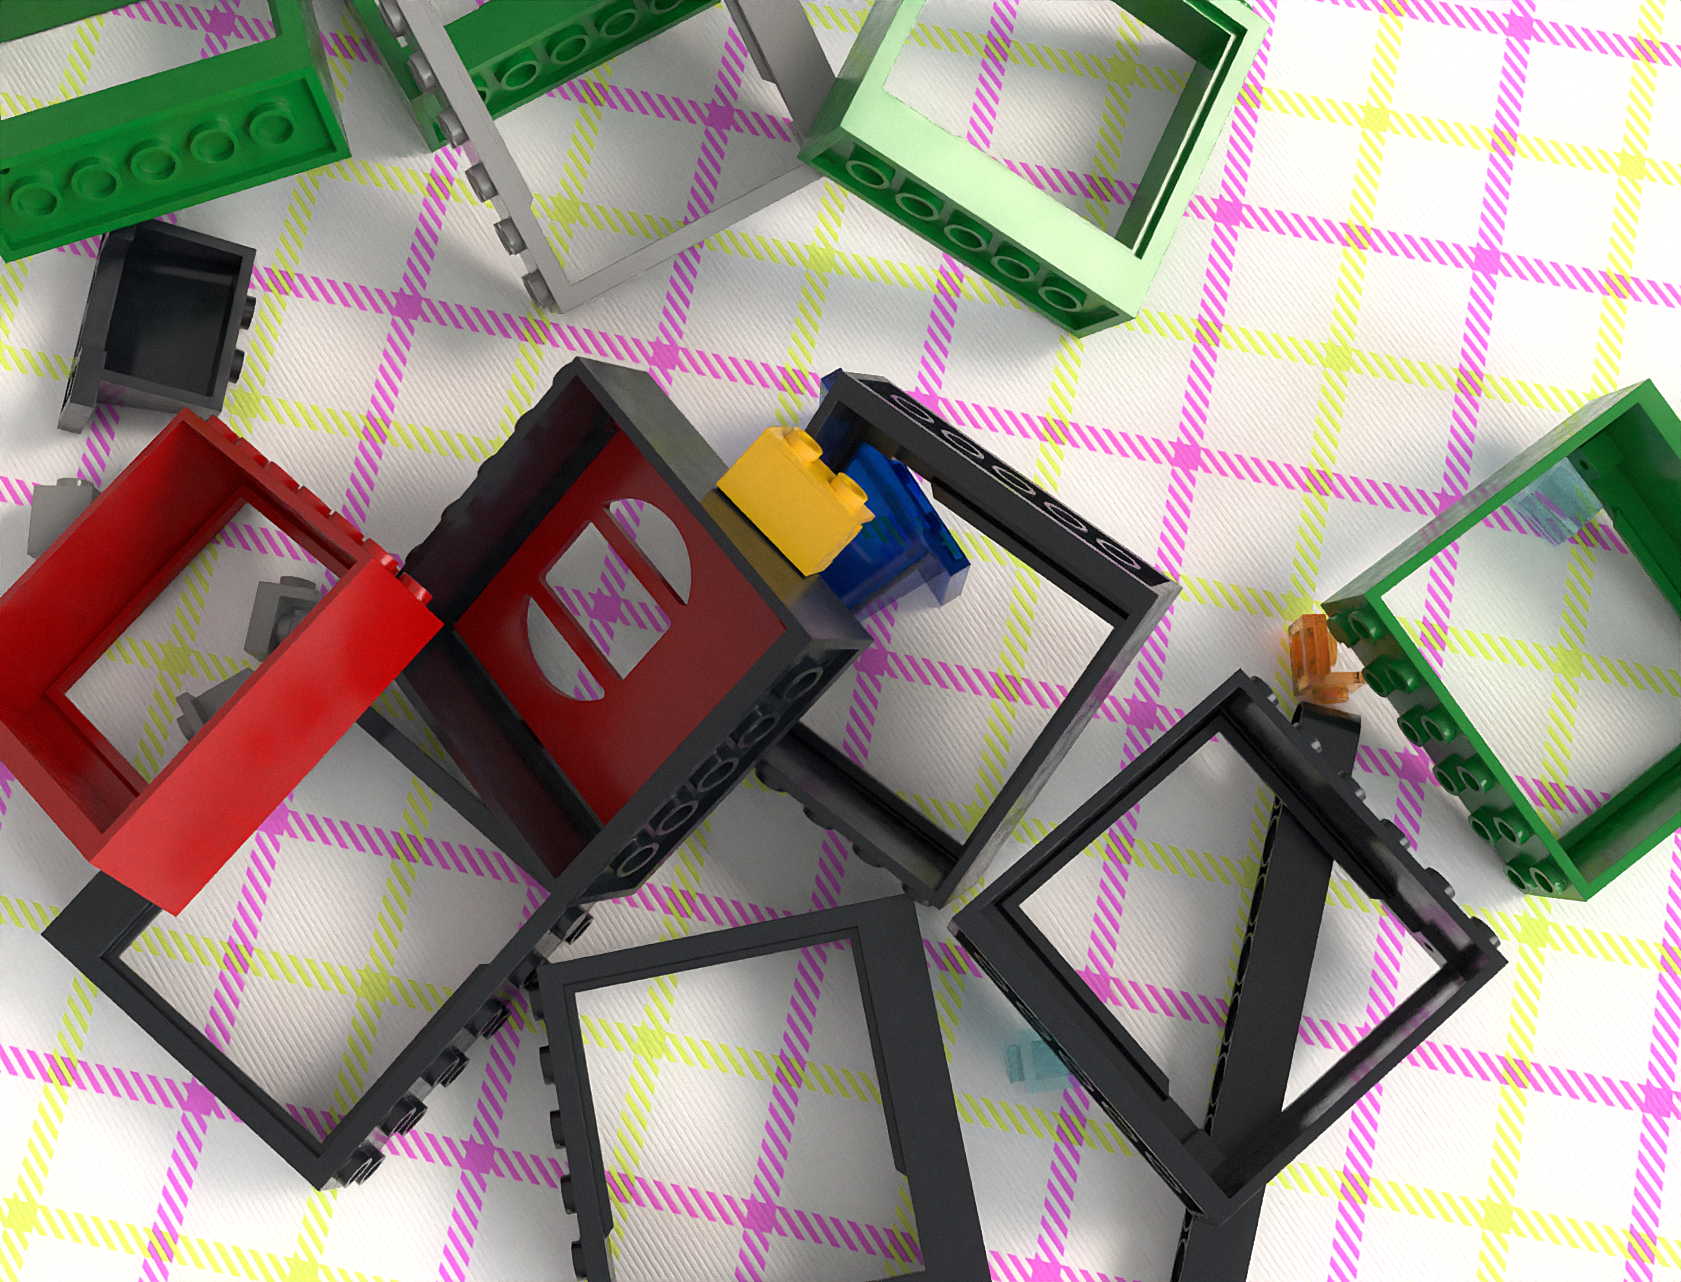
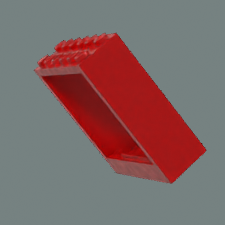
M186 406L0 597L1 762L90 864L175 917L180 914L444 626V623L426 607L433 599V596L406 572L397 579L395 575L400 570L396 566L399 563L371 538L364 542L362 540L364 535L337 511H334L332 515L329 514L332 510L304 485L298 489L300 485L275 462H270L243 437L240 438L217 416L212 414L204 421ZM249 503L340 580L149 784L65 694L242 507Z

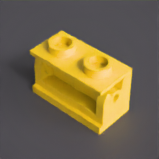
M787 425L768 427L718 480L716 485L807 577L824 571L833 562L832 560L863 528L861 524L872 521L876 516L864 505L868 500L864 490L846 474L840 472L836 476L819 459L823 451L809 434L796 426L792 429Z

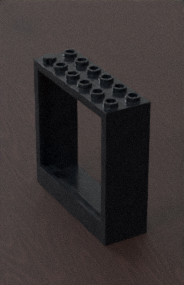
M841 371L805 429V432L818 443L823 451L819 459L836 476L840 472L846 473L866 442L889 460H899L931 483L932 494L935 500L1114 627L964 844H961L800 720L755 766V775L764 785L777 792H787L804 805L803 812L813 823L827 830L835 829L853 843L852 850L862 861L876 868L884 867L902 881L901 887L911 899L927 907L933 905L940 911L976 885L1183 587L884 376Z
M1241 668L954 915L946 927L1194 1218L1217 1228L1221 1227L1509 963L1497 949L1501 942L1495 932L1481 919L1475 916L1469 918L1452 900L1455 897V891L1450 883L1431 867L1424 869L1407 851L1411 845L1405 834L1390 820L1383 818L1380 821L1363 803L1366 795L1361 786L1346 772L1339 770L1336 773L1319 755L1322 747L1317 738L1302 724L1295 723L1292 725L1277 709L1276 705L1279 704V701L1273 690L1261 678L1255 675L1249 678ZM1218 732L1367 897L1379 900L1440 967L1228 1161H1226L1228 1159L1227 1156L1202 1128H1198L1169 1095V1078L1019 907L1021 903Z
M370 705L355 723L550 893L489 808ZM100 870L40 935L320 1192L340 1187L345 1189L354 1181L360 1186L374 1174L386 1158L380 1151L382 1147L397 1132L403 1137L413 1129L428 1110V1107L423 1103L424 1099L438 1084H441L444 1088L448 1087L467 1067L470 1058L465 1053L481 1035L486 1040L490 1039L505 1024L512 1014V1011L506 1007L522 988L529 992V984L538 982L536 967L552 964L548 958L563 941L572 945L587 930L594 920L589 911L596 902L562 908L550 893L549 897L489 964H479L322 1143L120 958L127 948L162 912V908Z
M905 893L536 967L538 982L529 984V997L535 1021L543 1020L546 1026L549 1045L539 1048V1057L545 1084H554L556 1087L559 1109L550 1111V1125L555 1148L557 1150L566 1148L570 1173L562 1175L560 1183L566 1214H577L580 1237L579 1240L571 1242L572 1261L577 1281L617 1282L609 1234L614 1228L575 993L850 939L895 1169L906 1176L908 1180L916 1220L915 1224L925 1270L867 1282H992L913 899Z

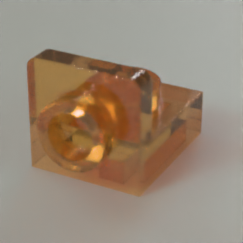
M1302 614L1288 627L1293 695L1312 696L1313 703L1320 705L1339 704L1349 701V694H1353L1366 685L1362 671L1331 672V667L1335 666L1337 661V640L1330 631H1327L1326 614Z

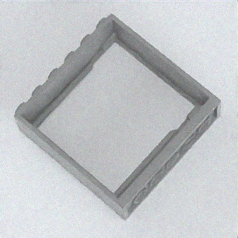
M378 0L380 5L376 6L391 37L395 40L403 36L412 52L409 55L410 60L406 63L418 88L423 95L432 91L443 110L439 112L436 120L444 137L452 149L462 146L472 167L465 171V175L474 193L481 203L490 199L501 221L493 224V227L509 256L519 254L529 273L522 276L521 279L537 308L541 306L543 309L548 307L550 313L565 314L824 177V175L803 163L571 285L531 210L534 197L430 0ZM724 0L761 78L776 84L793 121L789 122V125L801 148L836 77L800 1Z

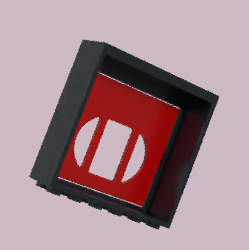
M576 356L572 362L564 365L555 374L552 381L553 385L533 409H530L518 419L512 435L496 454L481 464L475 480L459 499L445 508L441 514V521L423 543L417 545L408 553L405 558V565L395 576L398 579L406 572L433 596V599L426 607L444 623V626L394 679L562 908L634 895L874 642L872 636L818 573L805 577L716 485L718 480L729 470L728 466L648 372L581 356ZM626 499L644 501L658 508L674 523L683 538L690 561L691 585L687 604L610 511V504L612 502ZM591 522L671 621L670 628L624 679L546 581L547 573ZM531 597L603 688V698L582 700L572 697L555 687L543 674L534 658L528 636L527 618Z

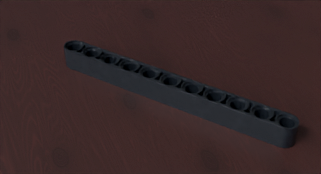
M1300 701L1294 711L1291 724H1302L1317 738L1322 747L1319 755L1336 773L1342 770L1352 776L1361 732V716ZM1276 795L1273 801L1203 1130L1227 1156L1228 1159L1226 1161L1282 1112L1334 859ZM1266 1185L1219 1228L1196 1220L1188 1209L1185 1208L1170 1282H1246Z

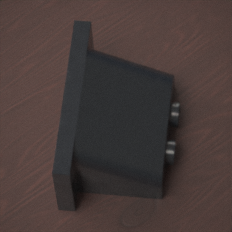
M153 218L102 234L57 429L81 434L95 408V403L178 414L186 406L199 417L209 418L212 414L218 417L222 412L228 382L237 383L243 366L245 351L236 349L239 330L249 329L255 310L256 297L249 296L247 293L257 249Z

